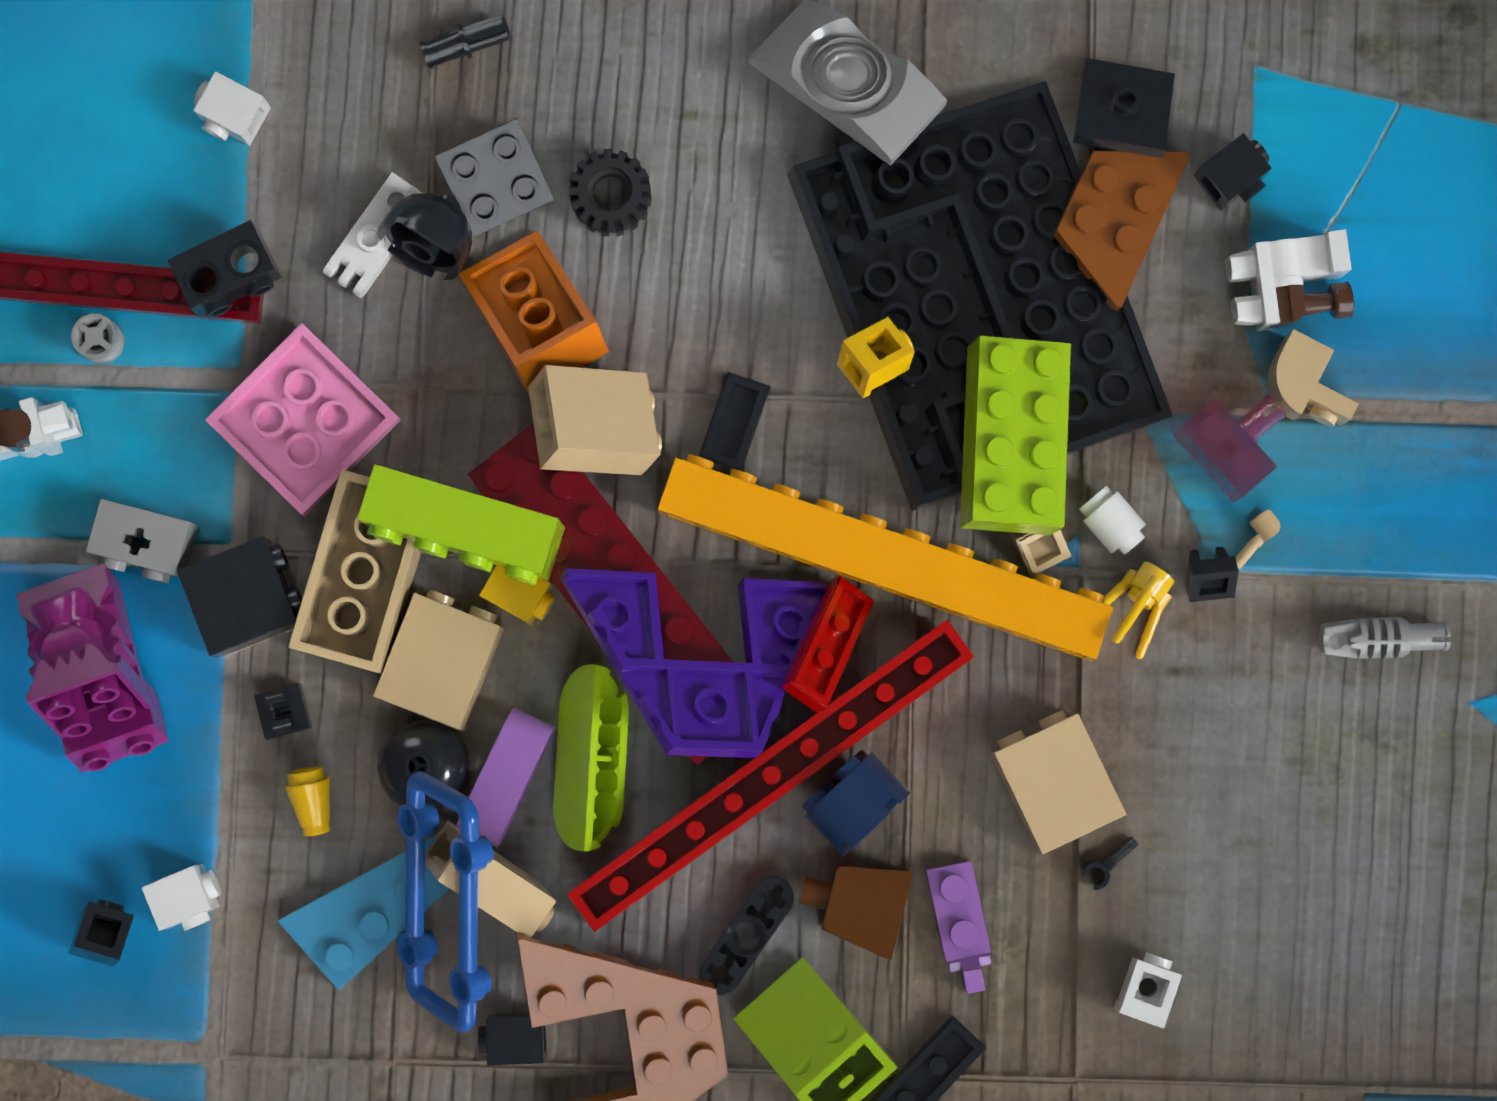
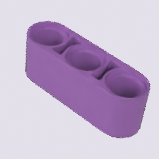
M515 707L508 715L469 796L479 814V836H486L492 846L496 848L500 846L556 729L555 726ZM460 818L456 824L458 828H460Z

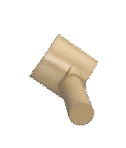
M1270 509L1265 510L1249 522L1257 535L1251 538L1235 557L1239 570L1258 547H1261L1263 543L1279 532L1280 521Z

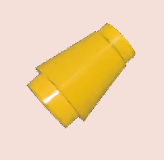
M323 766L306 767L288 772V784L284 785L302 828L303 836H315L331 831L329 823L330 776H325Z

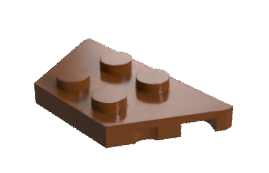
M1093 151L1089 155L1053 235L1065 251L1071 253L1076 258L1077 266L1087 279L1092 278L1108 298L1106 303L1111 309L1118 311L1122 307L1191 154L1187 152L1165 151L1163 158L1123 151Z

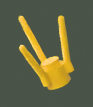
M1143 562L1137 572L1129 569L1123 579L1105 595L1103 603L1110 605L1130 588L1127 596L1134 602L1112 638L1115 644L1121 642L1142 609L1150 610L1153 606L1135 653L1137 659L1144 657L1162 611L1172 598L1167 593L1174 584V580L1170 575L1154 564Z

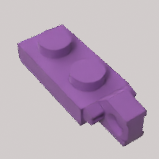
M972 861L927 869L926 876L944 960L948 962L949 971L961 970L967 994L984 991L986 989L981 966L991 964L989 955L991 949Z

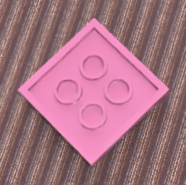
M303 323L205 419L304 517L337 485L341 469L351 471L401 420Z

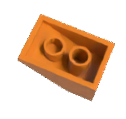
M538 230L459 273L462 282L528 394V386L545 365L582 368L609 353L597 321Z

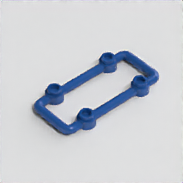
M418 771L412 774L407 781L406 804L399 807L397 814L399 829L406 839V932L398 936L397 950L402 963L406 966V987L411 998L454 1030L467 1032L476 1023L477 1001L483 999L485 994L491 990L489 972L484 966H477L478 871L485 869L487 864L492 861L493 847L486 836H479V814L473 801L430 774ZM425 794L456 812L460 818V836L454 838L450 846L452 862L459 872L458 967L450 972L449 986L454 999L458 1002V1008L427 988L424 983V965L430 963L432 958L438 954V943L435 935L429 930L424 931L425 838L431 836L433 831L439 827L437 809L433 804L425 803Z

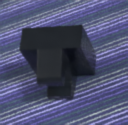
M1216 547L1213 559L1201 560L1198 549L1191 550L1186 583L1189 602L1234 598L1239 573L1235 556L1229 557L1223 547Z
M298 683L254 695L265 740L312 729L302 684Z

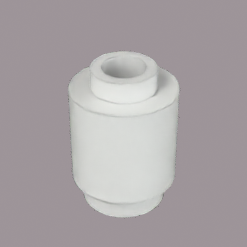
M1108 486L1104 487L1079 509L1086 517L1083 522L1111 554L1119 548L1125 555L1145 538L1140 530L1146 523L1118 491L1114 494Z

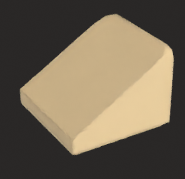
M1061 530L1051 535L1008 532L1031 577L1035 573H1040L1071 557Z

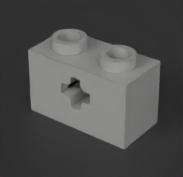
M100 499L86 552L99 557L97 565L105 563L107 568L125 572L127 564L144 568L141 577L169 584L171 575L179 577L177 570L188 566L199 526L189 521ZM144 537L151 541L149 549H138L133 546L135 538L143 539Z

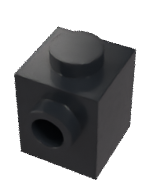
M1243 133L1204 162L1193 176L1222 211L1240 197L1245 203L1263 190L1266 184L1262 179L1272 168L1267 163L1270 159L1264 147L1254 139L1250 141Z
M98 899L96 903L89 901L83 908L68 954L114 967L120 960L134 915L123 912L124 907L111 901Z

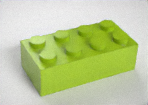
M979 336L967 348L961 529L1051 535L1064 528L1071 343Z
M376 464L373 466L357 518L369 527L367 534L373 535L376 539L401 546L403 538L413 540V547L419 549L420 552L446 559L448 551L460 554L458 560L464 562V565L491 572L493 564L506 568L504 574L508 575L509 578L530 585H536L538 578L549 581L565 530L564 525L558 518Z

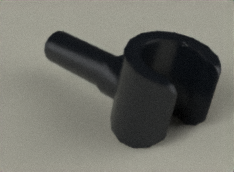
M1131 836L1102 860L1093 859L1088 861L1083 866L1082 876L1093 867L1101 868L1105 873L1104 878L1093 886V890L1104 888L1110 879L1109 872L1139 844Z

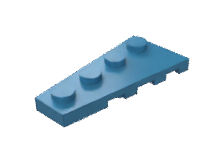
M437 835L425 841V853ZM406 852L278 920L279 924L338 990L342 989L406 930ZM426 865L424 913L450 890V888L437 881Z

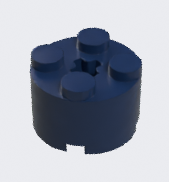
M863 749L834 774L839 779V784L835 785L829 779L802 805L803 809L807 812L805 817L842 857L864 839L890 814V811L897 804H900L910 794L908 789L873 752L868 755Z

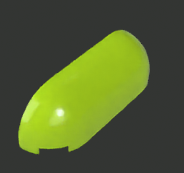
M596 664L583 665L570 675L563 688L559 703L553 815L559 836L568 847L577 851H592L601 847L599 843L606 838L612 827L619 826L624 806L629 719L628 698L626 692H620L618 685L610 675L611 671L604 666Z

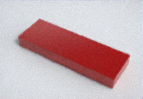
M840 575L831 579L782 688L816 713L827 709L874 600Z

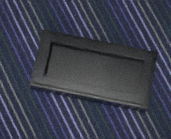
M727 372L699 457L730 470L742 471L771 386Z

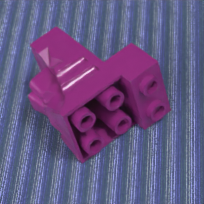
M105 563L16 594L20 615L26 620L27 637L30 643L27 649L28 656L34 662V665L29 668V674L34 680L26 694L27 703L62 739L65 756L81 772L105 769L113 761L130 755L147 754L154 750L155 746L169 742L158 694L142 676L120 583L106 567Z

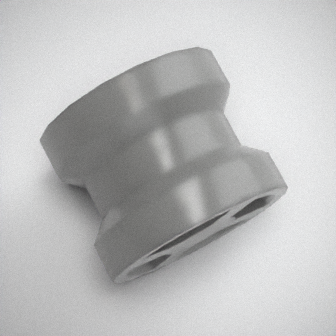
M91 313L82 316L72 328L71 340L73 347L79 354L92 362L99 364L112 362L121 355L124 349L125 337L123 331L116 323L101 314Z

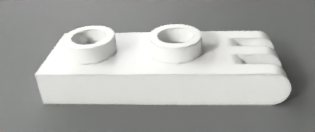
M392 172L331 257L323 273L333 278L341 266L344 265L346 269L341 274L338 284L347 288L355 277L359 275L361 279L354 287L352 293L362 298L392 257L388 251L392 243L387 239L386 235L380 241L378 237L379 226L397 202L411 194L422 192Z

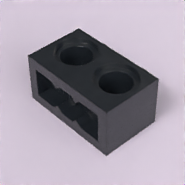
M251 220L167 260L190 309L199 317L207 315L208 318L222 315L233 307L231 302L245 295H248L250 298L263 295L274 288V281L282 278L260 230ZM248 253L258 254V264L252 271L247 273L238 271V262L242 256ZM207 273L216 274L217 280L214 288L207 293H198L197 282L199 278Z

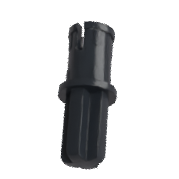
M498 15L463 28L461 23L457 24L456 30L427 40H421L419 43L427 66L431 69L434 66L466 55L468 59L473 58V52L508 41L511 38V33L505 17Z

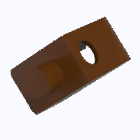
M837 864L832 883L805 876L799 903L825 910L821 924L822 930L881 957L892 960L913 873L901 869Z

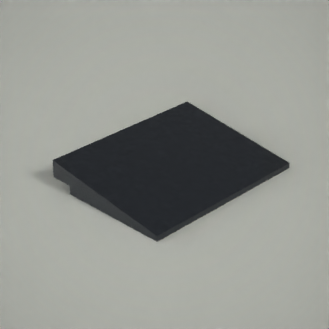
M1046 81L937 115L891 166L855 141L838 147L834 153L793 165L787 175L847 338L889 317L898 330H903L909 336L915 352L909 370L873 389L869 395L911 511L951 498L962 492L967 348L979 336L1071 343L1067 455L1173 416L1128 296H1126L1122 307L1118 311L1111 309L1106 303L1108 298L1092 278L1087 279L1077 266L1076 258L1071 253L1066 252L1053 235L1081 172Z

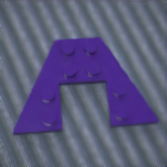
M565 568L560 576L562 584L666 755L747 758H757L770 735L773 720L777 717L783 703L782 698L786 690L782 688V685L829 585L826 582L743 578L737 585L746 663L664 659L656 573Z

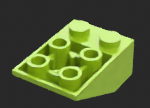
M803 957L733 1018L800 1101H861L897 1069L891 1057Z

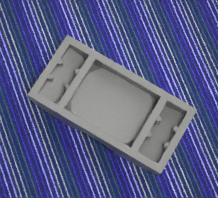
M804 0L749 57L748 63L890 166L941 112L947 103V99L933 83L908 59L886 52L868 40L848 16L810 0Z

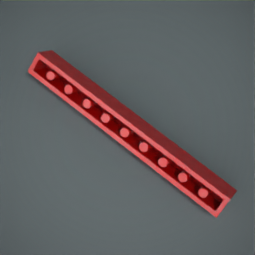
M945 620L829 704L827 709L815 714L761 753L757 758H754L574 888L567 895L593 932H596L974 658V655L950 622Z

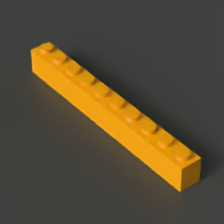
M688 454L686 461L675 458L658 507V512L661 515L1090 662L1097 659L1114 608L1103 603L1105 596L1100 593L1079 588L1078 593L1075 594L1060 589L1062 581L1056 578L1035 573L1034 579L1016 574L1018 566L1007 561L992 558L990 564L972 559L974 551L960 545L948 543L946 549L929 544L931 537L916 530L905 528L903 535L885 529L887 521L872 515L861 513L859 520L843 515L844 507L828 500L818 499L816 505L799 500L800 492L784 485L774 484L773 490L755 484L757 477L740 470L731 469L730 475L712 470L714 465L712 461L699 456Z

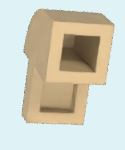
M1295 329L1284 337L1270 364L1267 381L1270 397L1277 409L1292 421L1299 417L1304 409L1307 408L1311 410L1309 416L1315 421L1329 427H1334L1335 423L1342 426L1352 419L1359 403L1318 383L1334 350Z

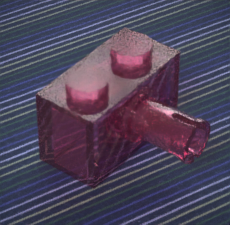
M1269 394L1263 396V399L1239 420L1233 418L1224 406L1214 398L1173 434L1233 503L1245 496L1277 467L1258 446L1257 442L1261 436L1287 415L1280 405L1269 415L1264 416V413L1277 402Z

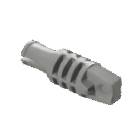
M1402 617L1354 618L1321 624L1319 649L1326 655L1355 659L1403 658L1410 651H1448L1451 641H1444V637H1451V630L1448 622L1409 624L1407 619Z

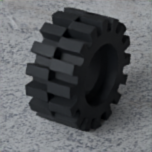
M604 149V154L597 155L596 151L589 154L590 159L586 162L581 160L577 164L578 170L576 173L572 172L570 177L569 197L577 219L580 223H584L591 232L599 231L601 236L609 237V233H616L617 236L625 235L624 231L629 228L633 231L638 227V222L641 219L644 220L648 215V206L651 207V186L645 168L642 169L640 162L635 157L631 159L628 157L627 152L619 150V154L612 153V149ZM616 177L626 184L628 196L620 207L605 209L594 201L593 190L601 179Z

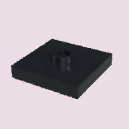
M1086 58L1083 67L1073 143L1163 158L1166 149L1175 73Z

